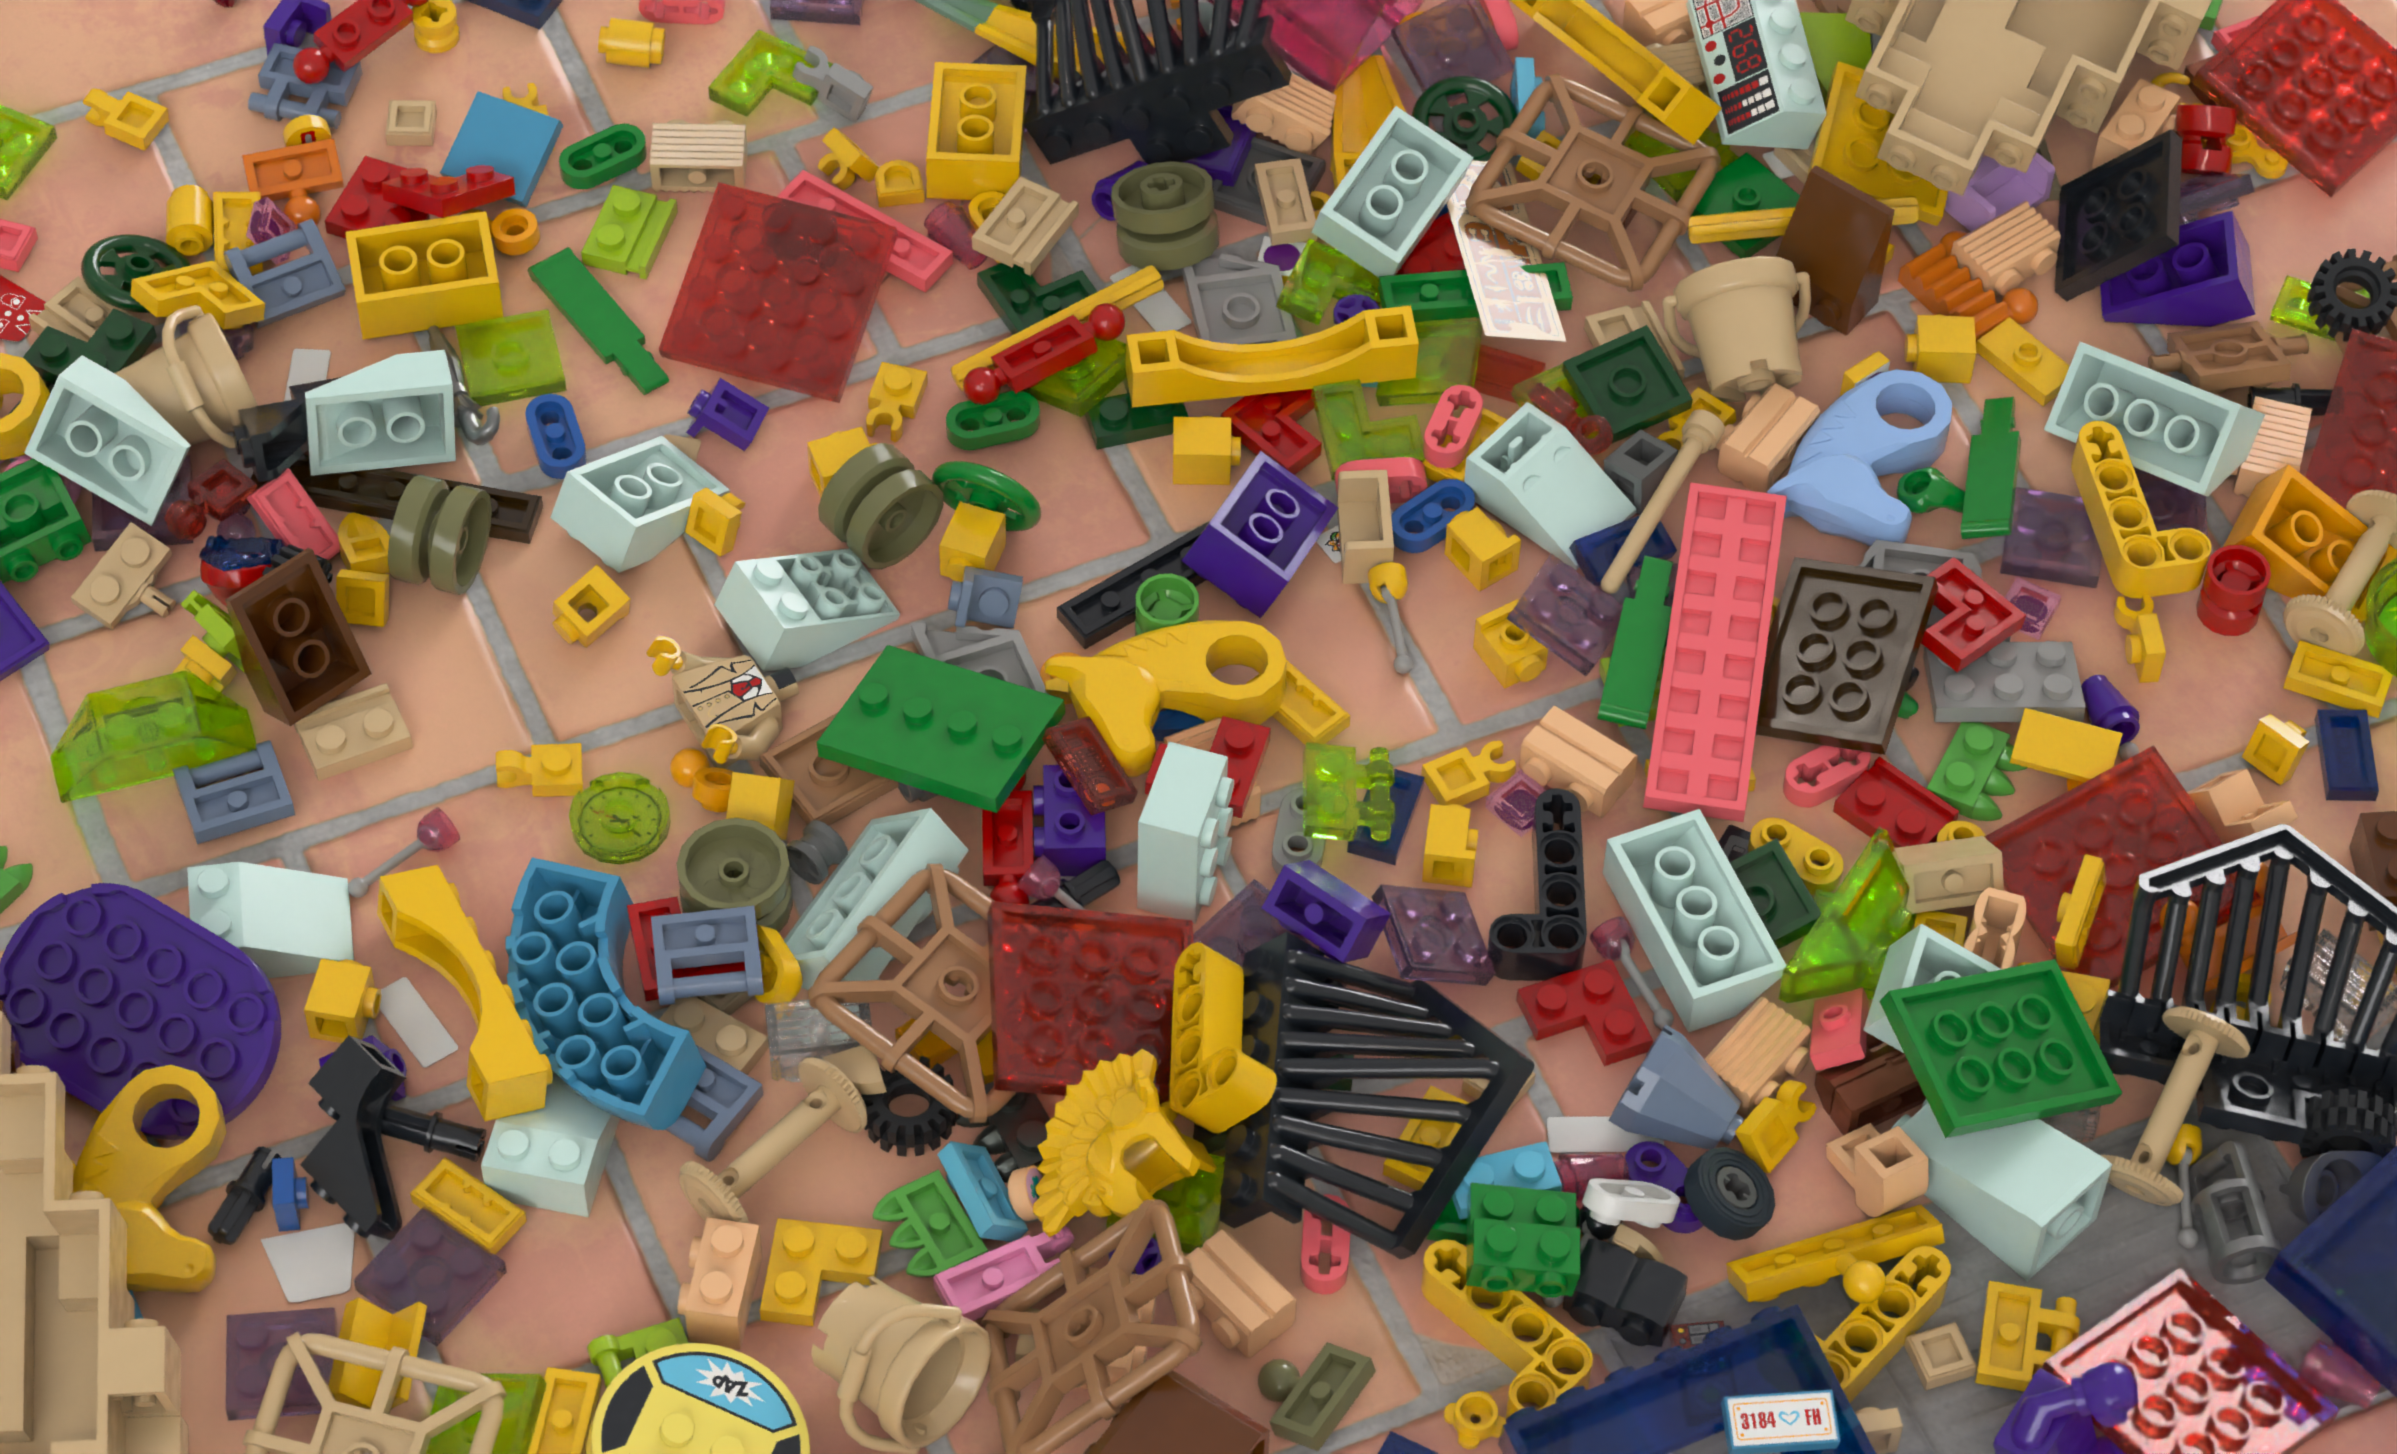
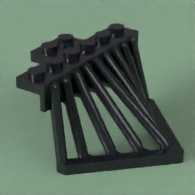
M1036 0L1031 14V19L1036 24V94L1032 95L1023 125L1050 164L1126 139H1130L1144 162L1148 165L1172 161L1184 162L1231 146L1234 134L1218 111L1219 108L1288 86L1292 73L1270 40L1274 24L1273 18L1270 14L1259 18L1263 0H1244L1238 25L1234 27L1230 20L1232 0H1214L1210 35L1206 34L1200 22L1198 0H1179L1182 41L1169 23L1165 0H1146L1155 48L1138 24L1132 0H1113L1127 53L1117 39L1109 0H1090L1104 63L1096 54L1088 0ZM1054 25L1056 26L1059 85L1054 83ZM1074 32L1077 44L1081 75L1076 71Z
M2286 824L2270 827L2138 876L2133 890V906L2118 992L2107 990L2093 1030L2094 1037L2113 1074H2128L2154 1080L2163 1085L2168 1080L2186 1039L2170 1030L2164 1024L2165 1022H2163L2162 1017L2166 1010L2179 1006L2175 1005L2171 995L2188 904L2192 894L2191 888L2203 884L2181 1006L2204 1011L2231 1024L2246 1037L2250 1051L2247 1057L2238 1059L2214 1054L2196 1093L2198 1122L2207 1123L2222 1130L2233 1129L2259 1135L2271 1141H2286L2301 1145L2307 1129L2305 1103L2309 1104V1098L2313 1095L2322 1098L2323 1091L2331 1090L2334 1095H2339V1089H2349V1095H2357L2358 1090L2366 1091L2368 1099L2377 1095L2383 1098V1104L2390 1103L2394 1107V1112H2397V1012L2378 1050L2367 1048L2370 1034L2397 966L2396 906L2294 828ZM2271 859L2244 1020L2237 1019L2236 996L2255 884L2260 871V863ZM2292 864L2307 876L2308 888L2305 894L2276 1028L2270 1026L2268 997L2288 874ZM2237 872L2213 1013H2209L2206 1011L2204 992L2222 892L2226 883L2225 876ZM2327 893H2330L2346 906V911L2311 1035L2303 1034L2301 1013ZM2168 897L2150 999L2143 998L2139 993L2153 907L2155 901ZM2366 921L2384 935L2383 943L2345 1043L2334 1041V1027L2363 925Z
M1285 932L1245 953L1242 965L1244 973L1242 1053L1275 1072L1277 1083L1273 1096L1262 1109L1224 1132L1215 1134L1194 1123L1193 1139L1201 1142L1209 1154L1224 1147L1226 1150L1223 1182L1220 1190L1219 1221L1235 1229L1272 1212L1292 1224H1296L1302 1220V1209H1305L1401 1260L1414 1255L1531 1075L1534 1069V1062L1424 980L1419 978L1410 983L1324 957L1325 953L1291 933ZM1327 978L1333 981L1344 983L1350 986L1361 988L1391 998L1361 992L1353 989H1348L1340 986H1335L1323 982ZM1329 1004V1005H1333V1006H1337V1007H1342V1008H1346V1009H1351V1010H1355V1011L1342 1010V1009H1334V1008H1326L1325 1006H1327V1005ZM1332 1029H1338L1378 1035L1339 1034L1327 1032H1329ZM1336 1054H1346V1055L1387 1056V1057H1407V1058H1330V1057H1332V1056H1334V1055H1336ZM1342 1079H1487L1490 1081L1480 1098L1468 1104L1456 1101L1321 1090ZM1331 1112L1453 1122L1462 1126L1449 1146L1438 1149L1425 1144L1315 1122V1120ZM1320 1145H1326L1430 1167L1433 1171L1420 1190L1410 1193L1307 1154V1151ZM1309 1178L1317 1179L1405 1214L1395 1230L1391 1231L1306 1187L1305 1180Z

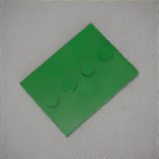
M887 645L816 742L818 756L997 813L1065 715L1064 699Z
M2055 959L1891 990L1879 1001L1945 1138L2114 1103L2122 1094Z

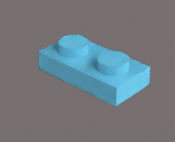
M1515 57L1510 83V100L1518 114L1534 89L1543 82L1542 77H1535L1534 58ZM1544 111L1540 113L1527 136L1536 139L1540 132L1545 130Z
M950 1141L937 1154L947 1173L946 1178L949 1185L957 1192L968 1213V1218L980 1238L1013 1242L1028 1231L1024 1220L1015 1213L1009 1199L1008 1189L986 1147Z
M1545 1141L1477 1157L1453 1194L1452 1199L1459 1220L1467 1218V1193L1471 1183L1559 1192L1562 1190V1183Z

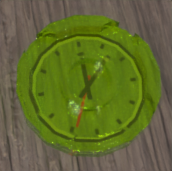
M625 772L601 775L590 781V787L584 789L582 793L579 791L575 795L569 812L573 840L583 853L599 862L618 865L640 861L656 852L667 838L671 823L670 810L663 791L651 785L649 779L639 774Z

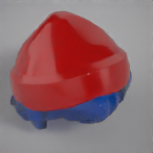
M221 534L216 537L214 535L209 536L205 547L202 548L199 554L201 559V580L208 586L213 595L227 607L225 601L227 598L264 576L262 573L266 566L269 568L272 566L271 558L275 554L279 555L280 549L285 544L281 539L265 537L229 538L226 540Z

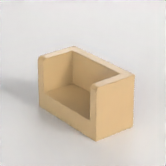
M1387 470L1341 471L1338 474L1337 507L1339 508L1337 509L1343 584L1369 583L1367 574L1371 568L1382 563L1393 562L1394 541Z
M1983 836L1885 849L1888 897L1905 914L1976 905L1979 896L1988 887L2004 891L2002 852Z

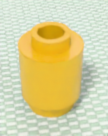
M610 18L609 27H600L598 53L606 54V63L650 68V64L662 65L665 28L655 27L654 22Z
M196 185L177 187L166 203V243L186 256L203 253L213 244V202L209 198L207 191Z

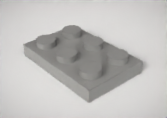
M2003 641L1958 673L1924 647L1923 659L1935 722H2021L2025 708L2078 722H2083L2085 702L2072 642Z

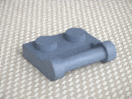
M313 219L298 223V229L243 250L235 247L223 252L226 265L232 277L265 303L264 320L255 322L257 329L345 295L346 288ZM304 246L310 252L309 255L253 276L249 270L251 266Z
M270 740L255 744V750L191 769L187 765L172 769L197 844L295 815L293 802ZM261 768H262V770H260V771H256V772H253V773H250V774H246V775H243V776H240V777H236V778H233V779H230V780H226V781H223V782H220V783H216V784H213V785H210V786H206V787H203V788L196 789L197 787H201V786H204V785H207V784H211V783H214V782H217V781H221V780H224V779H227V778H231V777H234V776H237V775H241V774H244V773L251 772V771L258 770V769H261Z
M754 906L651 917L660 1006L675 1004V999L734 992L748 991V996L764 995ZM745 962V971L673 978L672 975L673 969Z
M696 1045L707 1067L687 1105L713 1121L704 1129L683 1115H680L676 1122L665 1130L693 1146L696 1155L711 1162L721 1152L725 1140L763 1096V1086L758 1081Z

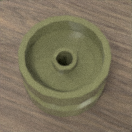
M1174 161L1152 163L1131 170L1121 176L1112 186L1111 200L1114 218L1118 222L1116 235L1119 254L1126 263L1139 269L1150 265L1154 266L1157 271L1176 270L1199 263L1211 256L1219 246L1220 233L1217 214L1214 211L1215 195L1213 180L1205 169L1191 163Z
M879 443L866 447L855 454L833 475L823 491L818 506L819 520L841 542H847L849 549L869 568L884 569L908 557L927 539L937 524L944 506L943 492L921 470H915V466L895 446Z
M425 475L414 476L399 500L392 522L388 545V565L392 577L396 580L416 585L426 582L430 577L431 584L437 590L457 595L466 593L474 583L480 570L488 544L492 507L490 496L486 490L459 485L450 492L449 486L444 480Z
M740 818L713 821L696 830L682 845L676 863L682 913L754 906L756 924L775 929L779 933L788 923L793 906L790 864L787 848L775 831L757 821Z

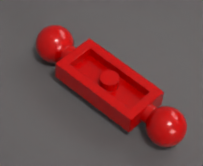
M357 0L314 32L313 42L319 49L309 47L297 53L293 61L295 75L300 81L307 84L320 83L327 77L330 63L332 62L345 73L413 22L414 12L408 5L414 7L422 6L429 0Z
M1110 303L1097 305L1090 312L1088 321L1083 324L1072 315L991 356L994 366L993 370L987 367H977L965 376L963 390L966 397L975 404L986 405L997 399L1001 387L1006 384L1016 394L1026 388L1037 385L1041 380L1067 367L1078 364L1082 359L1098 352L1096 338L1101 341H1112L1123 333L1126 320L1122 310Z
M1026 772L997 813L982 809L983 886H995L989 897L1013 915L1019 912L1023 916L1025 914L1024 907L1029 905L1030 900L1028 892L1022 885H1034L1032 790L1020 791L1026 782Z

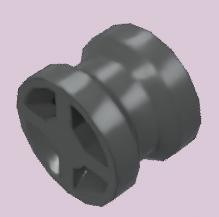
M812 820L803 829V837L800 840H792L786 846L791 869L799 877L814 885L820 884L828 876V868L831 865L840 864L848 855V849L840 835L830 826L818 820Z

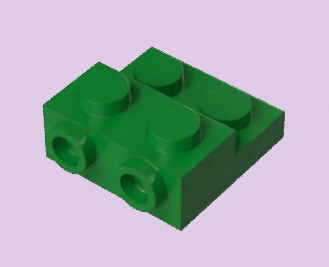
M30 459L0 474V579L3 584L10 580L15 582L28 581L37 574L39 566L56 558L62 561L72 560L81 554L84 545L92 542L85 524L58 472L35 459Z
M1471 1183L1467 1193L1466 1286L1483 1287L1491 1292H1505L1508 1290L1535 1292L1547 1298L1562 1295L1573 1296L1580 1276V1228H1576V1193Z

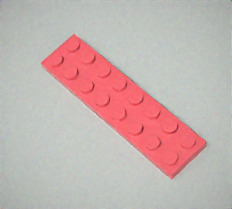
M1690 482L1643 808L1683 814L1700 809L1704 817L1738 822L1744 821L1787 496Z

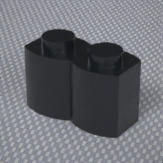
M1588 1239L1580 1256V1276L1573 1296L1564 1295L1563 1309L1569 1312L1571 1317L1582 1325L1588 1327L1598 1325L1615 1329L1624 1340L1633 1345L1662 1347L1685 1299L1688 1277L1664 1263L1646 1258H1638L1617 1245L1601 1240Z

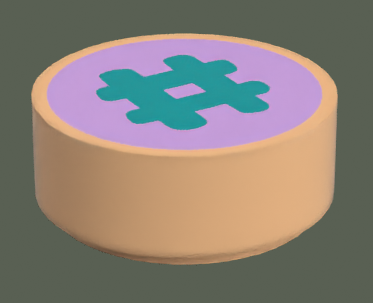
M1034 1165L1014 1170L1008 1180V1194L1015 1213L1024 1221L1038 1219L1033 1213V1203L1039 1198L1035 1186L1043 1176L1037 1170L1038 1167Z

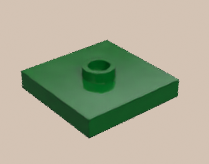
M1746 152L1716 173L1715 178L1691 216L1796 207L1800 195ZM1780 236L1723 241L1722 243L1738 257L1748 258Z

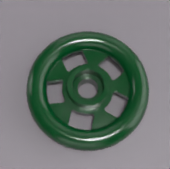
M1454 76L1432 84L1418 98L1411 114L1412 117L1429 127L1430 116L1444 117L1442 122L1443 132H1435L1457 147L1467 149L1466 153L1474 157L1473 160L1488 161L1497 148L1496 145L1488 152L1478 145L1484 140L1487 133L1498 138L1503 129L1510 128L1518 115L1510 98L1499 87L1484 79L1473 76ZM1465 94L1467 103L1457 104L1453 107L1449 106L1447 97ZM1487 102L1499 115L1491 121H1488L1485 113L1479 108ZM1467 120L1472 122L1474 126L1464 128L1459 125L1458 121Z
M122 234L104 238L93 244L82 258L81 273L88 288L104 302L127 311L151 313L131 297L132 279L191 266V264L176 248L167 245L163 241L143 235ZM121 253H134L122 258L118 256ZM153 259L160 260L161 262H163V263L166 264L167 266L164 267V268H161L160 265H159L157 262H155ZM100 267H113L114 275H103Z

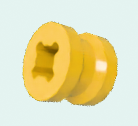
M429 0L422 6L412 7L411 10L414 12L412 23L415 27L414 39L420 49L429 53H443L456 46L459 41V26L456 23V7L451 0Z

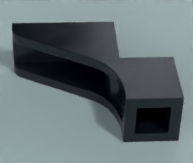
M339 378L289 386L291 400L238 410L241 425L232 426L236 451L238 455H241L244 469L252 467L258 482L278 478L308 451L305 392Z
M348 1035L308 1083L322 1097L318 1102L319 1106L330 1117L335 1119L336 1123L300 1165L314 1179L310 1184L311 1188L330 1204L334 1205L337 1202L346 1212L343 1221L354 1232L363 1238H368L371 1234L392 1241L401 1229L402 1218L382 1143L381 1128L387 1105L406 1077L373 1044Z

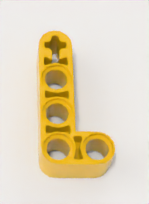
M2104 421L2086 423L2080 429L2071 461V470L2116 590L2126 597L2138 599L2148 594L2151 597L2195 590L2201 584L2212 549L2210 540L2204 533L2193 528L2157 531L2120 432L2112 424Z
M1195 942L1182 952L1174 970L1169 1102L1174 1112L1206 1130L1218 1134L1262 1109L1273 1096L1277 1078L1272 1069L1242 1053L1244 987L1242 967L1203 943Z
M1454 1240L1436 1241L1428 1247L1424 1254L1421 1280L1423 1296L1429 1303L1518 1374L1509 1387L1505 1417L1507 1427L1515 1436L1521 1439L1535 1440L1542 1438L1549 1433L1548 1426L1550 1424L1559 1423L1588 1393L1593 1361L1591 1349L1585 1342L1521 1291L1491 1292L1483 1287L1466 1286L1467 1247ZM1490 1303L1494 1305L1495 1308L1483 1309L1477 1306L1476 1304ZM1521 1335H1528L1535 1338L1536 1340L1532 1342H1525L1519 1340L1516 1337ZM1570 1368L1577 1373L1566 1375L1558 1372L1557 1369ZM1533 1402L1540 1405L1541 1408L1532 1410L1523 1407L1521 1404Z
M1929 1246L1916 1247L1908 1252L1885 1276L1886 1287L1881 1297L1871 1303H1860L1825 1341L1792 1319L1782 1318L1772 1321L1765 1327L1761 1336L1756 1364L1760 1377L1780 1393L1832 1390L1837 1416L1904 1346L1906 1337L1914 1335L1939 1309L1944 1301L1951 1273L1948 1257L1942 1251ZM1914 1283L1917 1284L1916 1292L1912 1289ZM1882 1312H1894L1898 1314L1900 1317L1891 1318L1884 1315ZM1849 1347H1862L1866 1349L1868 1352L1857 1353L1851 1350ZM1773 1350H1786L1792 1356H1780ZM1816 1382H1829L1835 1388H1823L1817 1385Z

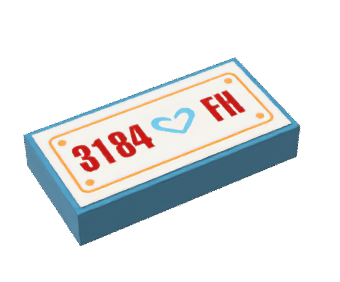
M1832 1390L1724 1397L1721 1402L1728 1454H1762L1836 1449L1840 1444Z

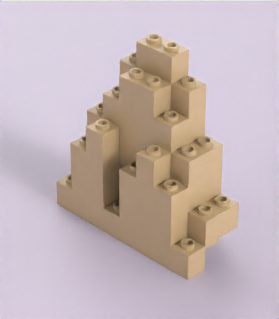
M1852 0L1845 20L1865 32L1881 36L1863 73L1855 96L1867 101L1874 108L1887 110L1895 114L1886 132L1877 158L1888 162L1897 170L1908 171L1930 181L1939 189L1952 191L1963 196L1984 155L1995 159L2005 167L2015 168L2026 173L2055 115L2067 120L2075 127L2085 128L2096 134L2098 133L2136 52L2149 57L2157 64L2179 70L2212 0Z
M0 1011V1454H188V1425L181 1416V1349L165 1326H158V1321L153 1319H135V1300L126 1288L127 1223L112 1200L104 1198L102 1193L95 1191L73 1193V1162L64 1150L65 1085L57 1072H50V1069L45 1066H22L16 1069V1074H10L11 1024L4 1013Z

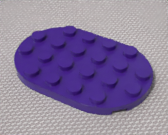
M114 883L91 884L90 888L81 889L67 895L60 893L40 905L22 922L6 946L0 961V1000L4 1003L14 1040L19 1043L20 1060L26 1066H45L50 1069V1072H57L65 1085V1091L101 1113L124 1086L142 1071L174 1065L197 1072L215 1091L222 1106L226 1125L241 1114L256 1099L264 1088L276 1063L281 1040V1015L277 996L263 970L252 958L228 941L138 889ZM171 1098L161 1101L149 1109L142 1120L141 1131L145 1136L157 1139H188L198 1126L199 1108L185 1099Z

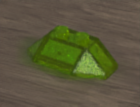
M185 670L87 694L51 754L50 759L61 803L171 777L174 776L172 771L174 768L187 765L191 769L256 749L255 744L257 743L248 710Z
M1878 826L1873 837L1784 968L1779 1000L1788 1004L1858 989L1868 973L1876 975L1879 972L1888 952V948L1885 946L1891 937L1899 939L1903 935L1912 915V912L1906 909L1910 887L1888 830Z

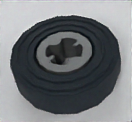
M1727 1147L1713 1148L1700 1156L1687 1170L1684 1179V1189L1688 1204L1700 1222L1718 1236L1734 1241L1748 1239L1771 1220L1776 1206L1774 1190L1763 1170L1754 1160L1742 1152Z

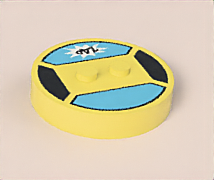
M685 1343L649 1352L626 1366L613 1379L601 1397L587 1438L586 1454H810V1443L807 1425L796 1399L788 1387L771 1370L744 1353L730 1348L704 1343Z

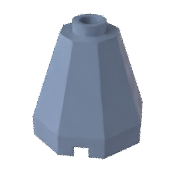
M1665 1024L1647 1052L1642 1064L1629 1082L1608 1121L1626 1132L1710 1150L1715 1148L1719 1141L1729 1145L1736 1134V1129L1742 1124L1744 1118L1736 1114L1741 1104L1737 1096L1686 1037Z

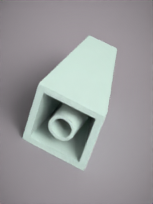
M1925 1099L1923 1108L1911 1117L1906 1114L1892 1127L1900 1126L1928 1157L1929 1183L1924 1195L2026 1281L2031 1279L2097 1219L2112 1164L2104 1157L2039 1119L1945 1138L1927 1099Z

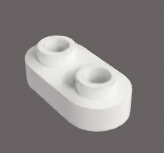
M1593 1178L1588 1182L1582 1202L1590 1209L1589 1215L1598 1222L1617 1226L1621 1220L1634 1221L1645 1227L1659 1228L1661 1223H1671L1674 1221L1680 1198L1670 1190L1648 1182Z

